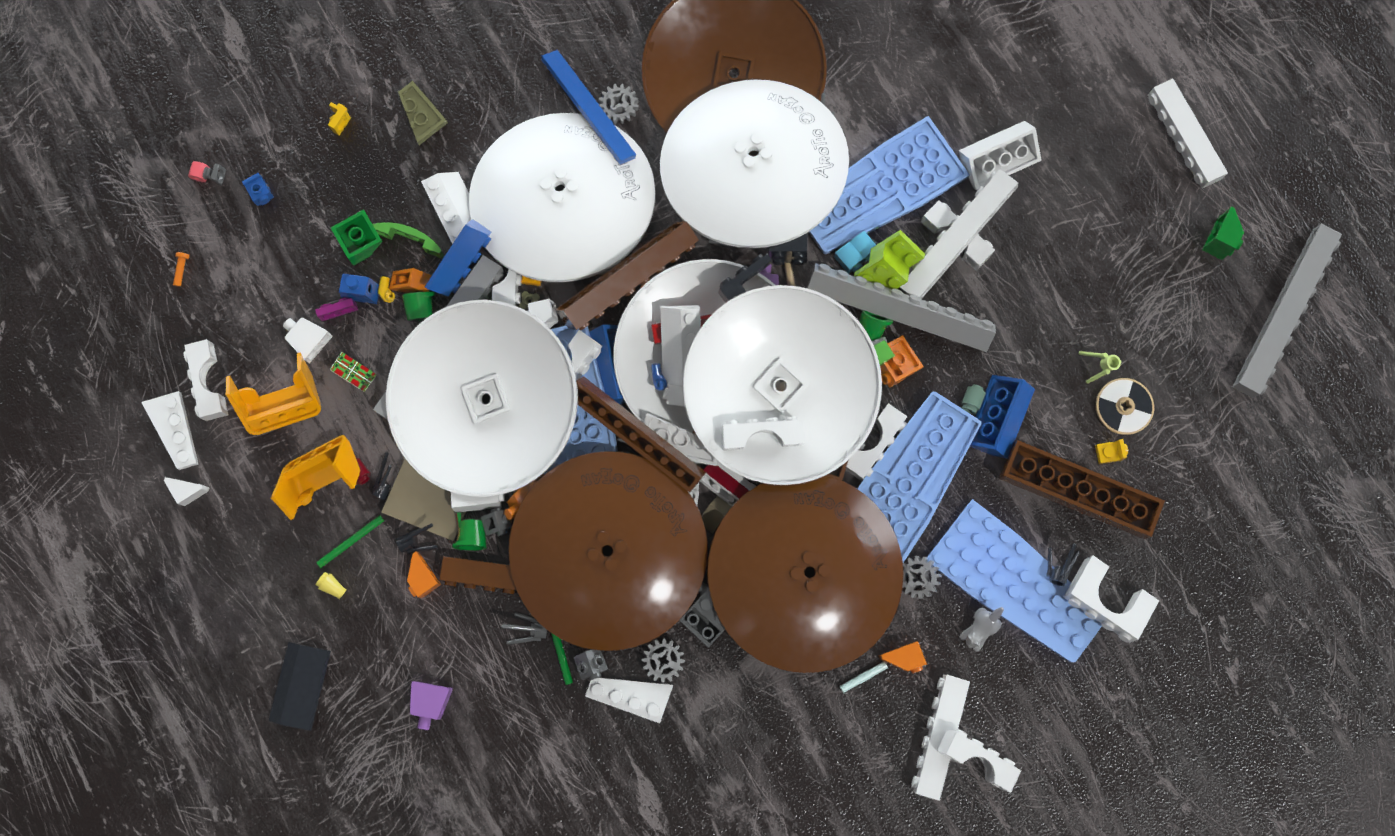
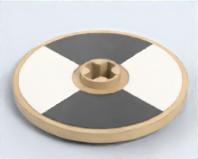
M1119 378L1110 381L1100 390L1096 399V412L1101 423L1110 431L1121 435H1131L1143 430L1150 423L1154 414V401L1148 389L1140 382L1129 378ZM1126 402V406L1129 407V409H1126L1124 411L1123 406H1121V404Z

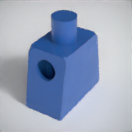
M342 274L339 293L342 299L352 298L354 301L377 304L379 284L369 277Z

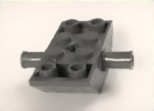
M702 581L698 592L700 593V598L679 621L707 647H710L725 628L714 610L709 587Z

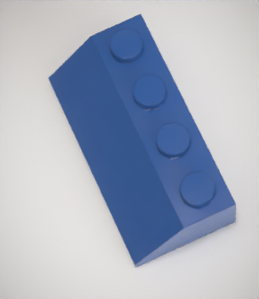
M474 219L465 224L425 288L445 296H449L452 292L455 294L461 286L459 283L461 278H466L470 273L471 269L469 266L471 263H476L480 258L481 253L479 251L482 246L486 248L491 241L489 236L492 232Z
M601 325L589 333L590 337L602 346L596 360L604 391L617 403L623 404L626 402L619 389L614 368V343L618 325Z
M992 375L981 408L976 414V418L981 421V426L970 447L992 456L1008 459L1035 389L1024 379Z

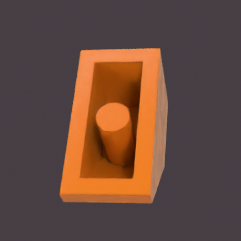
M414 268L393 271L389 289L405 293L429 292V289L425 288L432 275Z
M414 552L407 579L410 585L408 589L414 597L423 598L439 587L441 583L419 552Z
M918 641L878 655L880 660L904 671L911 670L912 674L923 670L922 666L927 664Z

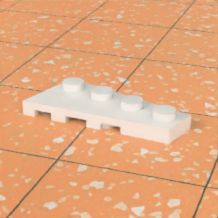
M177 391L142 402L176 468L181 470L198 465L182 393Z
M646 414L645 425L691 461L713 466L718 465V460L709 453L696 434L654 415Z
M596 678L590 681L585 696L660 723L673 685Z

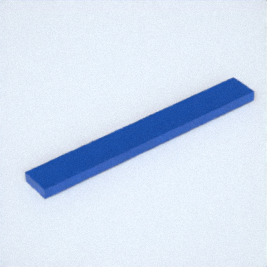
M556 50L542 55L541 60L617 162L621 165L635 159L636 153L559 51Z

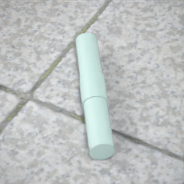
M883 661L839 687L845 693L886 670L888 666Z

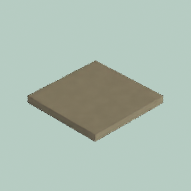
M405 459L381 513L418 528H423L432 523L433 527L426 531L455 541L458 534L456 513L451 506V492L428 481ZM467 511L461 512V520H464Z

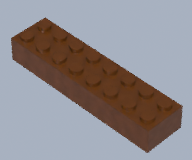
M687 221L675 222L555 309L569 329L583 330L589 325L588 321L601 317L605 313L603 310L610 306L612 308L616 306L622 296L625 295L627 297L631 295L637 285H644L650 280L652 274L662 272L667 263L677 261L682 252L692 250L699 239Z
M1019 440L1014 442L999 476L1000 480L1142 539L1152 537L1165 502L1160 498Z

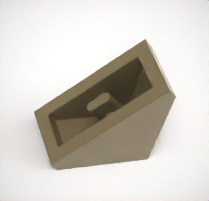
M717 496L701 516L704 527L713 534L732 506Z

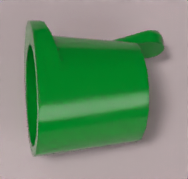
M415 292L402 295L407 321H422L432 315V296H435V292Z
M862 310L859 322L871 341L882 337L886 327L891 325L893 320Z
M457 512L458 536L457 542L452 544V548L468 551L487 549L486 533L482 520H461V512Z

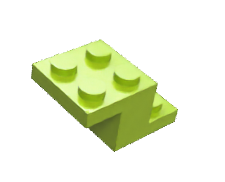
M899 230L871 248L869 263L855 271L854 277L861 276L869 282H878L887 288L897 289L908 282L909 268L923 260L925 253Z

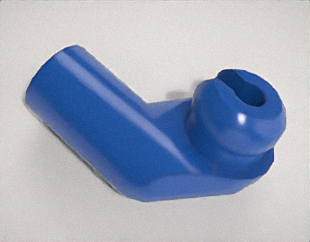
M651 364L655 388L659 391L665 390L667 380L662 374L661 364Z

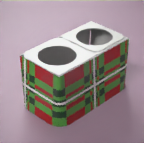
M343 352L340 353L330 368L332 372L360 390H363V392L366 391L377 375Z

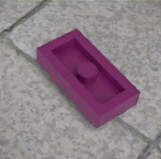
M343 298L338 303L321 305L315 311L317 317L321 321H325L357 311L358 306L352 298Z

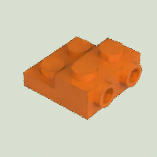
M903 335L887 343L895 357L880 366L882 383L887 384L889 388L924 367Z

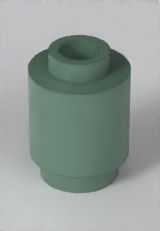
M975 384L967 387L961 403L963 410L970 414H976L980 410L986 395L983 387Z

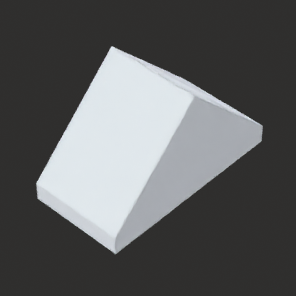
M166 477L164 479L175 501L182 506H186L209 491V487Z

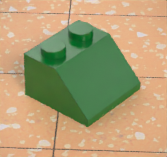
M1231 206L1217 218L1202 248L1203 251L1220 260L1231 256L1235 250H1239L1243 243L1241 238L1244 231L1234 207Z
M364 209L331 227L332 232L353 266L370 257L382 243L380 236Z

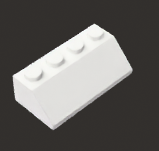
M1026 121L959 150L961 163L970 174L969 180L975 190L981 186H986L988 184L987 179L994 171L997 173L1001 169L1006 174L1011 175L1041 161L1036 128Z
M459 172L438 173L421 182L453 244L465 224L471 221L469 192Z
M660 306L663 376L667 380V384L683 386L686 359L694 338L701 329L700 306Z

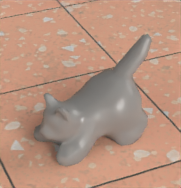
M985 608L978 609L973 616L974 623L961 633L960 639L962 641L966 640L968 647L973 648L975 652H979L987 638L997 633L1001 628L1002 623L998 618L1002 615L1004 608H997L992 613Z

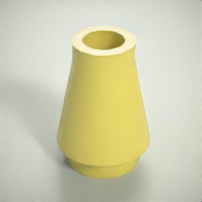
M325 572L316 583L319 590L338 599L346 592V589L331 573Z

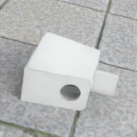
M289 318L283 324V327L289 331L285 339L297 353L301 352L304 360L309 364L333 337L325 329L304 318H300L297 323Z

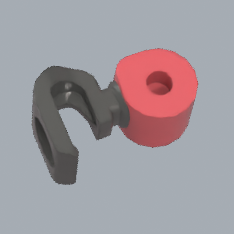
M193 161L188 177L200 182H206L208 178L222 186L226 169L220 164H215L214 168L211 169L204 163Z

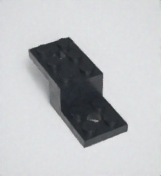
M768 253L765 256L760 254L754 258L751 266L748 268L746 266L740 268L733 279L728 277L720 283L718 294L725 303L746 293L742 285L770 265L772 259Z

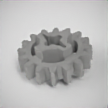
M614 84L613 89L608 86V92L602 91V97L599 98L600 107L610 120L613 119L614 124L618 120H620L621 124H624V119L631 121L630 116L635 117V111L639 109L636 92H631L629 86L624 89L623 84H621L620 88H617V85ZM628 98H629L630 101H631V105H630V106H629V103H628V100H627ZM607 102H608L609 105H610V109H609V110H608V108H607Z
M915 556V561L912 558H908L909 564L903 563V588H906L904 593H911V598H916L917 594L919 599H923L924 594L930 597V591L937 592L935 585L941 584L937 581V578H940L941 575L936 574L939 567H933L934 561L930 560L927 562V557H923L921 560L919 556ZM917 564H922V565H923V566L920 567V569H916V568L913 567L914 565H917ZM916 574H922V581H917L918 577ZM919 586H923L926 588L921 591L915 590Z
M663 639L662 644L655 640L656 646L653 647L649 644L650 651H644L647 658L642 659V661L647 662V665L643 669L650 670L647 674L648 676L655 675L654 681L658 677L661 678L662 683H664L667 677L669 681H672V675L678 677L677 671L683 670L680 663H685V660L680 659V656L684 652L678 653L677 650L680 646L673 647L672 640L669 644H666V639ZM665 647L664 652L654 653L656 649ZM672 650L676 654L677 663L671 659L670 654ZM668 652L667 660L669 663L668 665L664 664L659 670L661 662L658 659L659 657H664ZM650 659L655 660L657 665L655 671L651 666ZM666 668L674 669L668 674H662Z

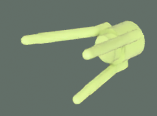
M1079 351L1078 353L1083 356L1101 358L1100 366L1103 371L1086 380V383L1093 382L1106 374H1110V371L1117 370L1121 364V360L1117 355L1108 356L1107 353L1101 354Z

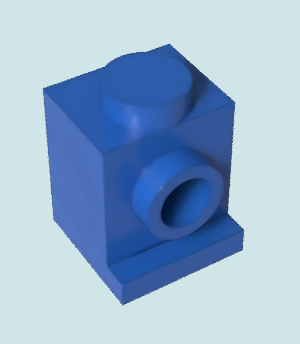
M259 173L242 181L257 206L267 204L270 199L274 198L267 183Z

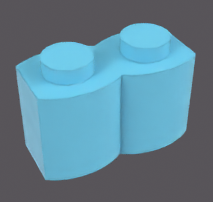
M863 231L835 252L834 258L848 274L852 271L855 273V271L863 266L862 263L865 261L869 262L871 248L876 246V244Z

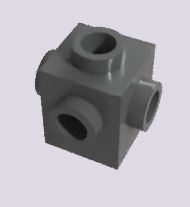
M501 507L491 509V513L481 517L486 536L496 533L498 536L508 534V530L512 528L514 522L513 519L508 520Z
M592 649L573 657L581 680L588 677L590 680H594L602 676L601 672L608 670L601 650Z

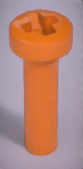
M176 252L175 257L178 258L173 282L174 286L181 287L185 261L190 256L186 253Z

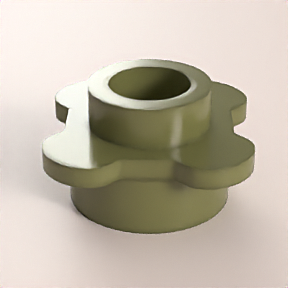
M523 292L521 295L522 302L519 306L522 309L529 310L528 300H531V303L537 302L540 299L539 294Z

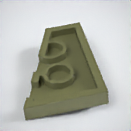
M413 81L398 92L418 145L422 144L447 124V120Z

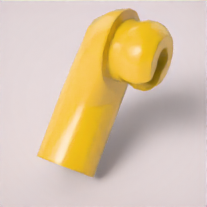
M381 276L378 295L385 302L391 303L395 299V293L388 288L390 278Z

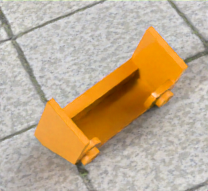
M301 352L297 353V371L293 374V382L295 384L293 386L259 396L253 388L247 387L238 390L231 376L226 377V396L249 434L260 435L314 417L321 411V403L312 373Z
M341 435L292 460L282 469L271 499L290 520L294 519L299 506H305L311 502L314 491L340 478L351 489L355 488L360 467L350 441L345 435Z

